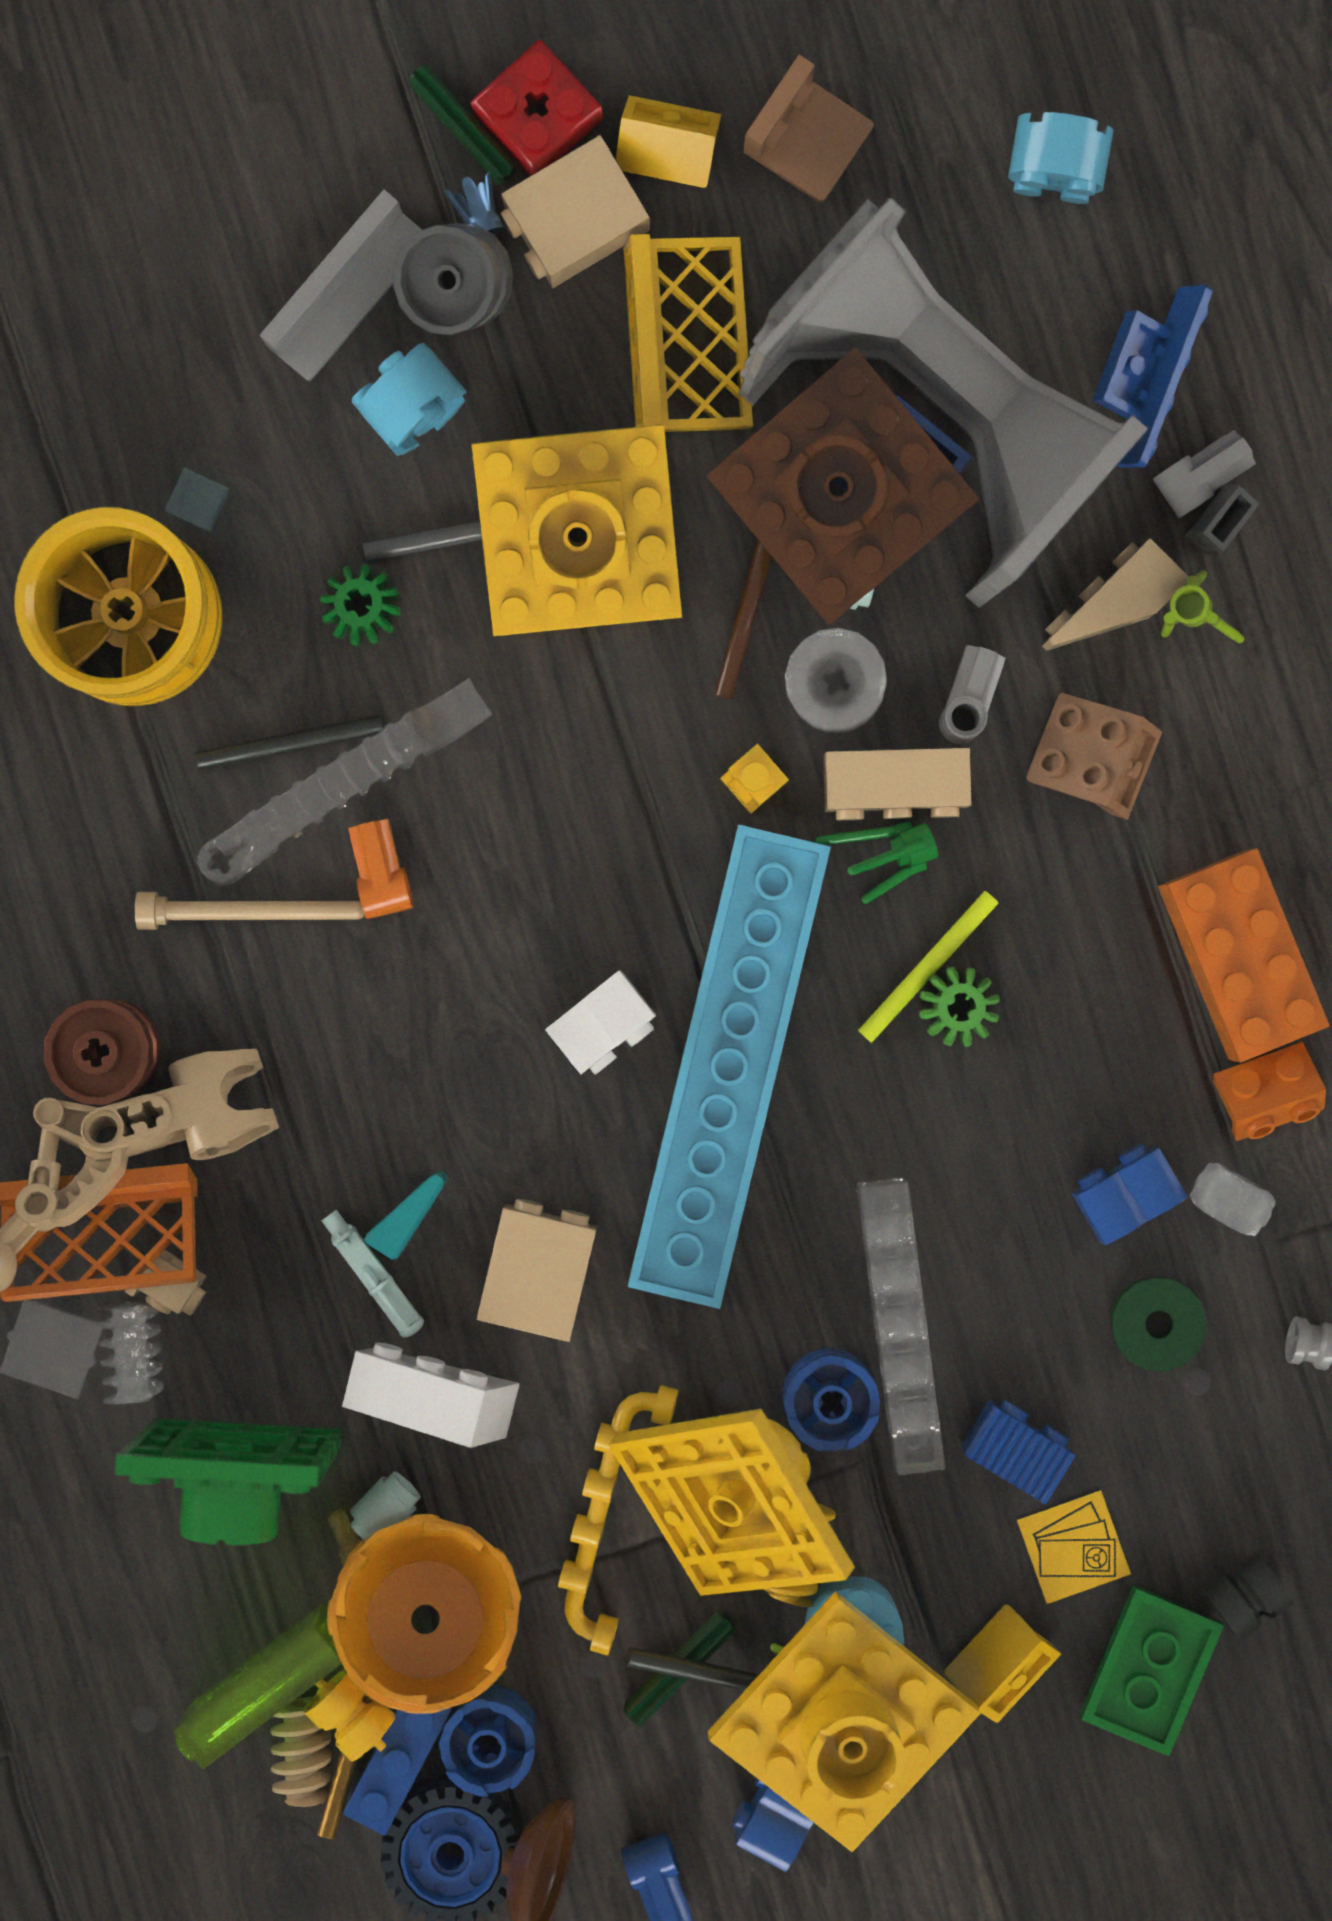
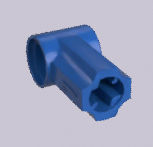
M663 1832L622 1847V1859L629 1881L634 1890H639L649 1920L693 1921L692 1911L678 1876L680 1874L679 1865L668 1833Z

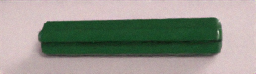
M424 64L418 67L408 79L410 87L487 173L490 172V176L496 184L502 185L507 182L517 171L513 160L428 65Z
M717 1611L672 1656L706 1662L734 1634L735 1625L727 1615ZM655 1672L624 1703V1713L637 1726L643 1725L688 1679Z

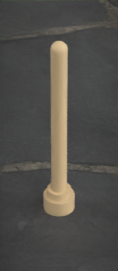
M137 892L135 898V922L138 930H157L159 925H167L168 920H359L365 916L360 901H168L167 897H159L158 892Z

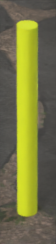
M984 891L858 1029V1032L872 1043L929 981L930 977L939 970L998 905V901L988 892Z

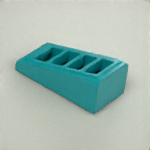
M441 1170L432 1174L368 1232L363 1241L390 1259H397L406 1248L449 1179L447 1178L448 1175Z

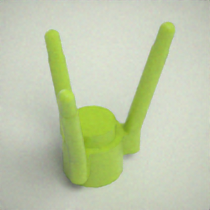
M1200 570L1194 576H1189L1187 585L1179 588L1172 596L1170 601L1171 611L1164 615L1161 636L1168 637L1178 622L1188 627H1198L1207 622L1236 643H1243L1244 636L1212 612V601L1209 595L1200 588L1201 583L1207 577V572Z

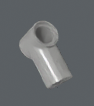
M1233 430L1205 447L1204 450L1192 458L1188 455L1157 475L1153 481L1177 518L1180 519L1215 496L1214 492L1253 467L1256 462L1253 458L1252 450L1244 437H1241Z
M965 646L946 706L939 718L940 731L947 740L952 743L963 744L970 742L983 731L987 724V713L1006 659L1005 657L983 647ZM959 708L968 710L973 715L975 721L974 728L970 731L957 729L952 722L953 710Z

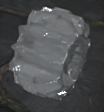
M1218 1162L1208 1163L1203 1173L1200 1172L1190 1194L1194 1205L1203 1210L1204 1213L1247 1236H1256L1262 1226H1266L1272 1215L1271 1211L1276 1204L1273 1195L1269 1191Z

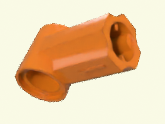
M390 820L372 821L348 828L360 876L357 878L358 893L366 919L413 909L414 904L409 880L404 867H400Z

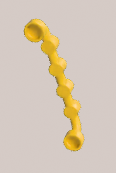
M660 1385L658 1394L639 1392L628 1396L618 1405L611 1425L601 1423L594 1450L603 1452L599 1470L589 1469L582 1496L592 1498L587 1516L577 1514L570 1538L571 1542L579 1544L575 1561L565 1560L558 1587L567 1589L564 1612L568 1624L576 1634L592 1641L590 1651L609 1656L619 1618L600 1613L598 1621H592L584 1614L583 1603L590 1584L595 1557L603 1535L605 1520L620 1463L608 1444L617 1433L629 1431L633 1417L641 1411L652 1412L651 1422L661 1425L671 1424L679 1390Z

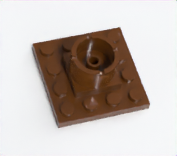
M856 347L706 475L828 625H831L980 500ZM843 477L848 482V491L843 496L838 497L832 492V483L835 479Z

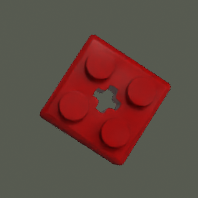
M537 40L471 101L474 115L530 176L563 157L603 120L602 106L542 40ZM532 103L538 105L545 103L546 115L541 117L538 113H534L528 116L530 113L529 105Z

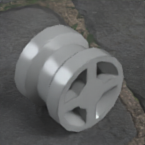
M1295 1316L1287 1332L1285 1344L1286 1361L1296 1365L1305 1361L1312 1363L1316 1369H1329L1332 1364V1323L1323 1322L1320 1325L1310 1324L1306 1318Z

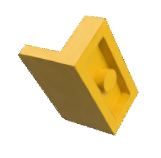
M629 95L621 118L616 162L624 172L704 188L709 181L713 152L722 114Z
M1004 1605L948 1665L944 1673L960 1692L978 1706L980 1713L998 1723L1056 1661L1061 1653L1050 1641L1035 1632L1011 1606Z

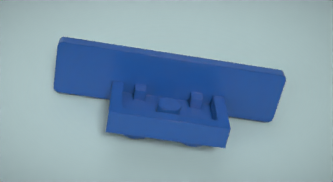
M1205 284L1180 287L1176 292L1164 325L1138 310L1126 311L1092 399L1094 402L1126 419L1134 416L1147 428L1145 433L1118 462L1117 466L1120 468H1144L1157 448V437L1166 414L1173 406L1174 393L1181 374L1190 361L1191 348L1199 327L1208 314V303L1213 289Z

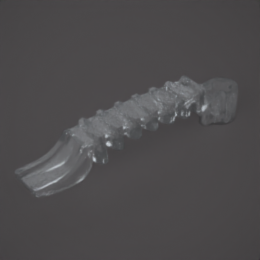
M468 678L433 701L406 713L395 724L392 722L387 724L383 731L372 738L368 736L363 739L361 745L349 752L344 751L339 754L337 760L326 767L320 766L316 769L315 774L302 782L298 780L292 784L293 788L280 796H273L270 798L271 802L257 811L253 809L248 812L239 822L207 842L201 848L198 855L200 871L213 884L220 886L233 884L245 873L278 851V844L291 836L294 838L302 835L300 830L312 822L319 824L323 821V815L336 807L339 810L346 806V801L358 793L361 796L369 791V786L380 779L386 782L391 778L392 772L399 767L407 770L420 754L427 757L447 746L491 717L492 712L487 708L474 688L472 681ZM219 851L224 856H229L230 854L234 856L228 861L231 869L224 874L218 868L210 871V867L215 863L212 855Z

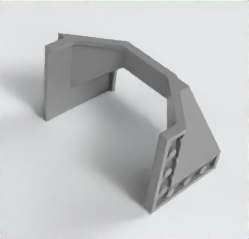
M891 198L881 209L877 208L870 200H867L769 311L762 330L754 339L755 345L749 351L750 357L744 363L746 367L740 374L744 382L739 395L750 405L754 406L792 363L799 360H841L855 347L866 360L883 361L898 372L971 438L975 446L992 549V561L987 571L965 596L980 608L1017 580L1145 433L1147 428L1134 416H1131L1125 423H1117L1025 373L935 291L898 235L897 227L906 211Z

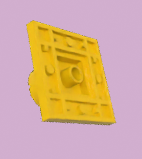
M664 424L472 443L493 636L682 618ZM580 527L586 531L587 537L584 541L577 543L569 538L568 533L571 529Z
M762 1409L620 1432L608 1444L700 1596L847 1580L855 1568L806 1485L811 1472L806 1452H802L800 1442L788 1429L768 1419Z
M835 1591L707 1732L710 1742L853 1852L981 1713L973 1701Z

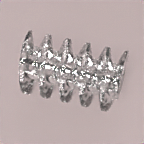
M124 1302L97 1308L109 1311L112 1317L98 1322L99 1328L113 1331V1336L99 1342L100 1347L114 1350V1355L101 1360V1366L115 1369V1374L102 1379V1385L116 1388V1393L104 1398L103 1404L123 1405L149 1401L153 1398L151 1396L162 1392L164 1389L162 1381L150 1378L161 1373L163 1364L149 1359L162 1351V1347L157 1342L147 1340L160 1333V1326L158 1324L146 1321L157 1316L159 1311L146 1302Z

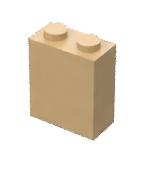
M601 135L502 193L503 204L506 210L502 211L500 216L507 230L514 239L520 235L522 236L530 250L524 256L532 272L538 280L545 276L552 288L625 246L630 235L645 234L650 231V217Z
M516 1199L515 1205L505 1204L502 1210L476 1320L570 1342L597 1225L588 1223L590 1216L580 1212L562 1210L561 1216L542 1212L543 1204L525 1199Z

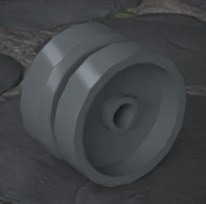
M456 222L436 225L418 231L402 246L394 263L393 286L399 306L413 323L430 333L452 335L487 325L503 312L512 294L513 269L507 250L494 234L476 224ZM452 272L454 273L456 280L451 278Z

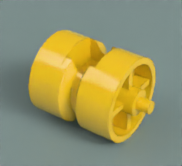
M344 1668L327 1681L321 1676L315 1679L313 1683L319 1689L306 1706L304 1714L319 1729L323 1728L325 1731L336 1728L334 1735L336 1738L335 1746L353 1762L374 1746L379 1752L387 1746L381 1738L394 1722L396 1714L389 1707L371 1698L364 1699L365 1694L351 1682Z

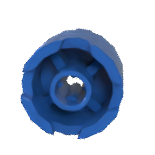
M820 1348L817 1351L809 1352L794 1363L785 1378L782 1399L789 1426L800 1441L815 1450L838 1451L853 1449L870 1436L878 1423L880 1398L877 1384L864 1363L847 1351L835 1348ZM828 1391L831 1394L834 1391H838L841 1403L836 1408H833L829 1403L825 1409L822 1407L823 1400L821 1396Z
M491 1685V1687L471 1701L453 1706L444 1724L439 1741L441 1759L446 1767L448 1778L463 1791L480 1797L488 1796V1793L502 1792L508 1788L511 1790L517 1787L529 1773L535 1755L537 1720L534 1710L514 1690L499 1685ZM492 1735L497 1738V1740H492L489 1745L481 1742L482 1736Z

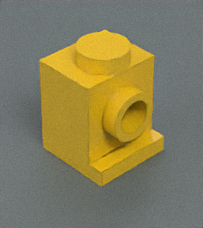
M758 743L734 763L727 773L720 778L750 814L789 781Z

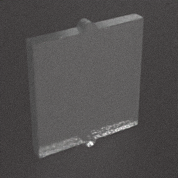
M32 1299L24 1300L15 1328L7 1334L10 1342L0 1373L78 1399L80 1398L89 1368L97 1362L94 1354L104 1324Z

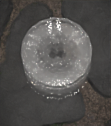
M842 628L819 630L802 640L791 654L785 673L787 696L798 716L813 728L829 733L853 731L870 721L882 704L887 684L885 663L875 645L861 634ZM838 670L845 673L844 682L850 685L846 692L838 690L835 695L828 694L829 686L823 681L826 674L835 676Z

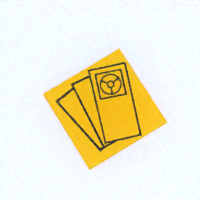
M1101 1490L1017 1520L1047 1604L1131 1574Z

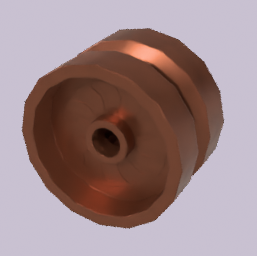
M123 999L86 1000L68 1007L52 1022L44 1040V1063L51 1081L65 1096L83 1104L106 1105L138 1094L153 1080L161 1062V1038L154 1021L140 1007ZM107 1044L109 1055L102 1057L99 1053L100 1045Z

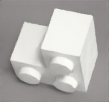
M619 970L545 1030L580 1074L590 1068L594 1075H596L617 1058L612 1049L619 1046L625 1040L632 1047L654 1030L653 1025L649 1021L656 1016V1013L625 974Z

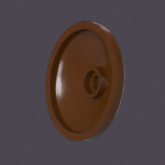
M561 1797L549 1803L528 1823L516 1847H508L502 1864V1875L508 1876L506 1905L511 1921L552 1920L564 1886L573 1848L576 1809L572 1800Z

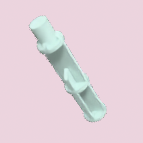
M336 1209L322 1220V1223L332 1235L331 1241L333 1246H336L368 1289L370 1296H373L399 1331V1335L403 1338L414 1335L422 1328L424 1324L423 1317H420L394 1282V1278L389 1275L369 1246L363 1241V1238L357 1232V1228L352 1224H347Z

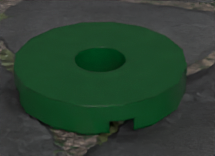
M1158 1276L1133 1281L1119 1293L1111 1309L1110 1322L1115 1346L1128 1361L1145 1370L1166 1372L1183 1366L1197 1354L1205 1339L1207 1319L1201 1301L1189 1287L1170 1277ZM1155 1311H1164L1170 1318L1168 1330L1160 1336L1149 1335L1145 1327L1148 1316Z

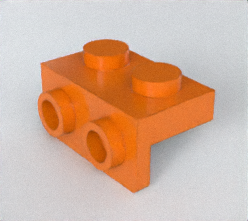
M1303 1042L1213 1074V1083L1232 1120V1133L1236 1141L1247 1137L1250 1139L1263 1138L1272 1133L1276 1127L1292 1121L1295 1123L1307 1122L1315 1118L1325 1108L1326 1087Z

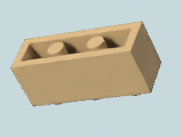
M970 748L826 752L823 755L825 812H836V820L864 819V811L883 810V819L912 818V809H931V818L959 817V808L971 806Z

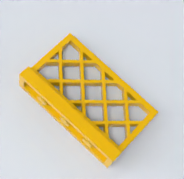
M650 234L630 235L623 247L635 426L664 424L665 432L751 429L753 427L752 405L739 395L744 382L740 374L746 367L744 363L748 359L740 237L650 239ZM729 250L730 270L719 281L700 263V260L709 251ZM688 251L701 252L696 257H693ZM657 252H675L688 264L687 268L674 282L658 269ZM692 269L713 287V290L699 305L678 287ZM730 278L731 291L724 285ZM659 282L667 289L661 297ZM717 292L733 306V318L724 328L703 310ZM671 293L692 312L677 330L661 315V304ZM695 317H698L717 335L702 353L681 334ZM733 325L735 339L727 333ZM663 330L670 336L664 344ZM720 340L725 342L736 353L737 365L727 376L706 358V355ZM674 341L695 359L681 377L665 364L664 352ZM699 363L720 382L706 400L684 382ZM736 372L738 378V386L730 380L736 374ZM666 377L674 384L668 391ZM723 387L727 388L739 400L740 417L723 418L709 405ZM677 388L699 407L689 419H669L667 399ZM702 411L710 417L696 419Z

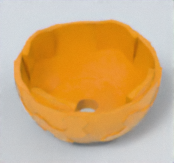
M433 1514L413 1515L407 1517L404 1521L376 1531L368 1539L361 1541L349 1554L338 1576L332 1599L328 1604L329 1635H332L338 1657L348 1673V1678L365 1695L384 1706L407 1713H436L471 1701L491 1687L507 1668L506 1662L517 1634L519 1605L522 1597L513 1568L503 1551L498 1547L495 1548L471 1527L440 1519L439 1516ZM420 1607H431L439 1615L438 1627L429 1634H421L412 1626V1615Z

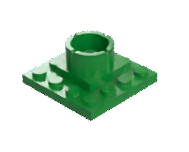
M155 1418L116 1454L115 1475L130 1476L129 1482L141 1485L157 1484L160 1482V1478H173L174 1488H182L180 1536L185 1539L207 1544H216L218 1540H223L226 1545L264 1543L276 1538L278 1532L280 1491L286 1493H307L310 1491V1486L317 1487L342 1449L343 1429Z

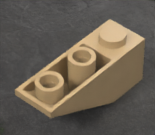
M1151 538L1139 548L1131 542L1112 561L1118 569L1105 582L1098 576L1079 595L1085 603L1073 615L1065 609L1045 629L1051 637L1042 647L1048 651L1149 619L1172 598L1179 588L1187 583L1189 576Z

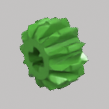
M948 967L946 969L947 985L937 975H933L929 979L931 985L938 990L936 995L921 991L920 999L933 1002V1008L919 1011V1017L921 1019L936 1017L937 1020L927 1029V1033L931 1036H935L946 1027L943 1044L951 1046L955 1041L957 1031H959L962 1045L968 1047L972 1045L971 1029L981 1038L985 1039L989 1036L988 1030L980 1022L982 1019L998 1022L999 1015L985 1010L986 1005L996 1004L1000 1002V998L998 995L983 997L982 993L992 983L989 978L985 977L972 986L975 978V969L966 968L960 983L956 968ZM962 993L961 999H969L970 1008L963 1011L964 1018L961 1020H956L957 1014H949L948 1005L955 1003L954 995Z

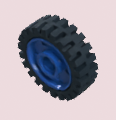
M447 1774L439 1775L436 1781H431L430 1778L420 1782L418 1788L414 1789L412 1787L409 1790L387 1834L382 1838L380 1851L381 1870L385 1872L386 1886L388 1890H394V1899L400 1906L404 1903L409 1906V1914L415 1918L419 1914H423L426 1916V1921H437V1919L445 1921H475L479 1915L483 1918L493 1912L494 1906L498 1905L500 1907L506 1900L508 1876L502 1875V1864L508 1847H516L521 1837V1827L518 1818L515 1819L514 1809L510 1802L505 1803L502 1800L503 1794L501 1792L488 1793V1796L480 1797L460 1789L448 1778ZM447 1842H454L460 1845L464 1853L457 1857H449L442 1852L440 1846Z

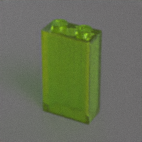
M326 1601L318 1605L189 1705L173 1731L177 1736L175 1739L176 1744L186 1759L189 1761L195 1760L202 1770L342 1664L332 1635H329L328 1604Z

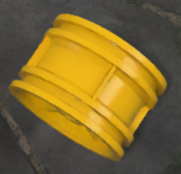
M113 507L95 508L81 511L62 519L44 532L34 543L23 561L16 583L15 613L17 624L23 641L34 659L58 681L108 703L124 706H144L162 702L176 696L192 685L203 674L215 655L220 641L223 623L222 602L218 586L209 568L197 553L158 521L136 511ZM131 543L128 577L117 578L109 582L90 555L115 544ZM170 558H172L182 576L186 597L161 602L158 593L151 586L164 570ZM65 587L94 601L91 609L92 620L60 629L59 607ZM123 603L135 612L130 621L121 618L122 615L117 613ZM160 628L178 633L179 635L172 647L158 661L148 642L156 636ZM105 641L114 647L123 648L122 677L120 678L90 676L80 666Z

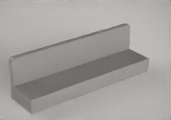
M383 190L259 335L270 350L307 381L313 380L393 286L394 263L402 246L418 231L422 230L402 213L399 202L386 190Z

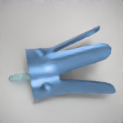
M490 172L486 173L485 182H480L478 188H476L474 181L470 177L463 179L462 186L467 201L460 193L452 194L449 190H443L465 223L476 224L495 236L505 230V226L496 211Z

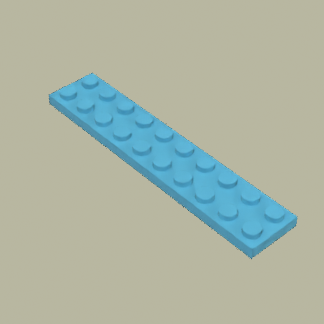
M738 824L629 1277L628 1287L717 1309L721 1307L831 846Z

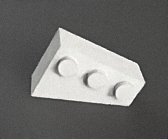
M377 1342L374 1348L355 1352L342 1407L470 1448L507 1437L520 1383L489 1376L475 1370L445 1365L444 1361L433 1357L417 1356L416 1358L402 1354V1348L387 1343Z

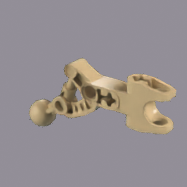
M258 1050L207 1051L177 1060L168 1067L172 1083L171 1088L103 1107L61 1101L54 1098L40 1100L33 1110V1117L42 1128L38 1159L31 1161L28 1185L18 1193L15 1201V1214L0 1229V1292L11 1285L17 1271L16 1254L36 1232L49 1231L55 1227L69 1226L92 1210L125 1175L128 1157L186 1140L190 1158L193 1160H206L236 1152L247 1144L278 1129L279 1125L273 1108L235 1110L227 1105L228 1094L233 1085L244 1078L256 1074L257 1071L263 1068ZM158 1114L159 1117L156 1118L157 1126L149 1128L148 1125L151 1124L150 1117ZM132 1121L133 1124H131L130 1126L135 1132L134 1134L131 1133L126 1122ZM110 1126L117 1127L116 1136L107 1143L97 1142V1136L102 1129ZM59 1140L81 1149L86 1155L83 1168L71 1183L61 1190H58L61 1164L56 1162Z

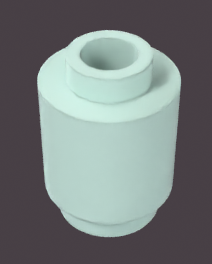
M394 1471L388 1478L381 1477L351 1508L350 1512L354 1518L351 1526L363 1540L368 1539L376 1531L410 1517L416 1510L414 1504L421 1496L406 1478Z

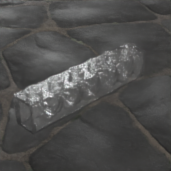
M903 1177L856 1183L892 1463L897 1475L945 1469L909 1185Z

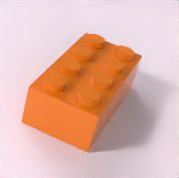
M1258 848L1244 850L1158 885L1228 1060L1241 1063L1330 1026Z

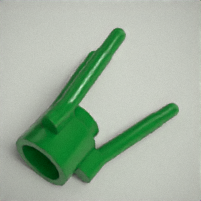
M909 820L895 826L819 836L815 839V843L829 845L897 836V838L890 840L892 850L866 859L848 868L850 875H856L894 860L897 861L900 867L907 865L861 897V901L864 904L881 896L911 875L927 870L926 862L938 858L936 843L928 825L922 823L912 827Z

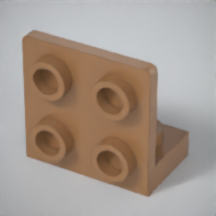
M798 55L745 134L744 153L818 203H823L873 130L874 123L813 82L815 65L801 55Z
M1060 693L1026 778L1033 784L1095 803L1111 815L1128 820L1162 731L1142 716Z

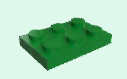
M1133 1584L1079 1712L1081 1720L1161 1754L1170 1756L1224 1624L1218 1619Z

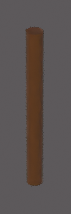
M758 538L714 692V696L727 700H732L772 558Z

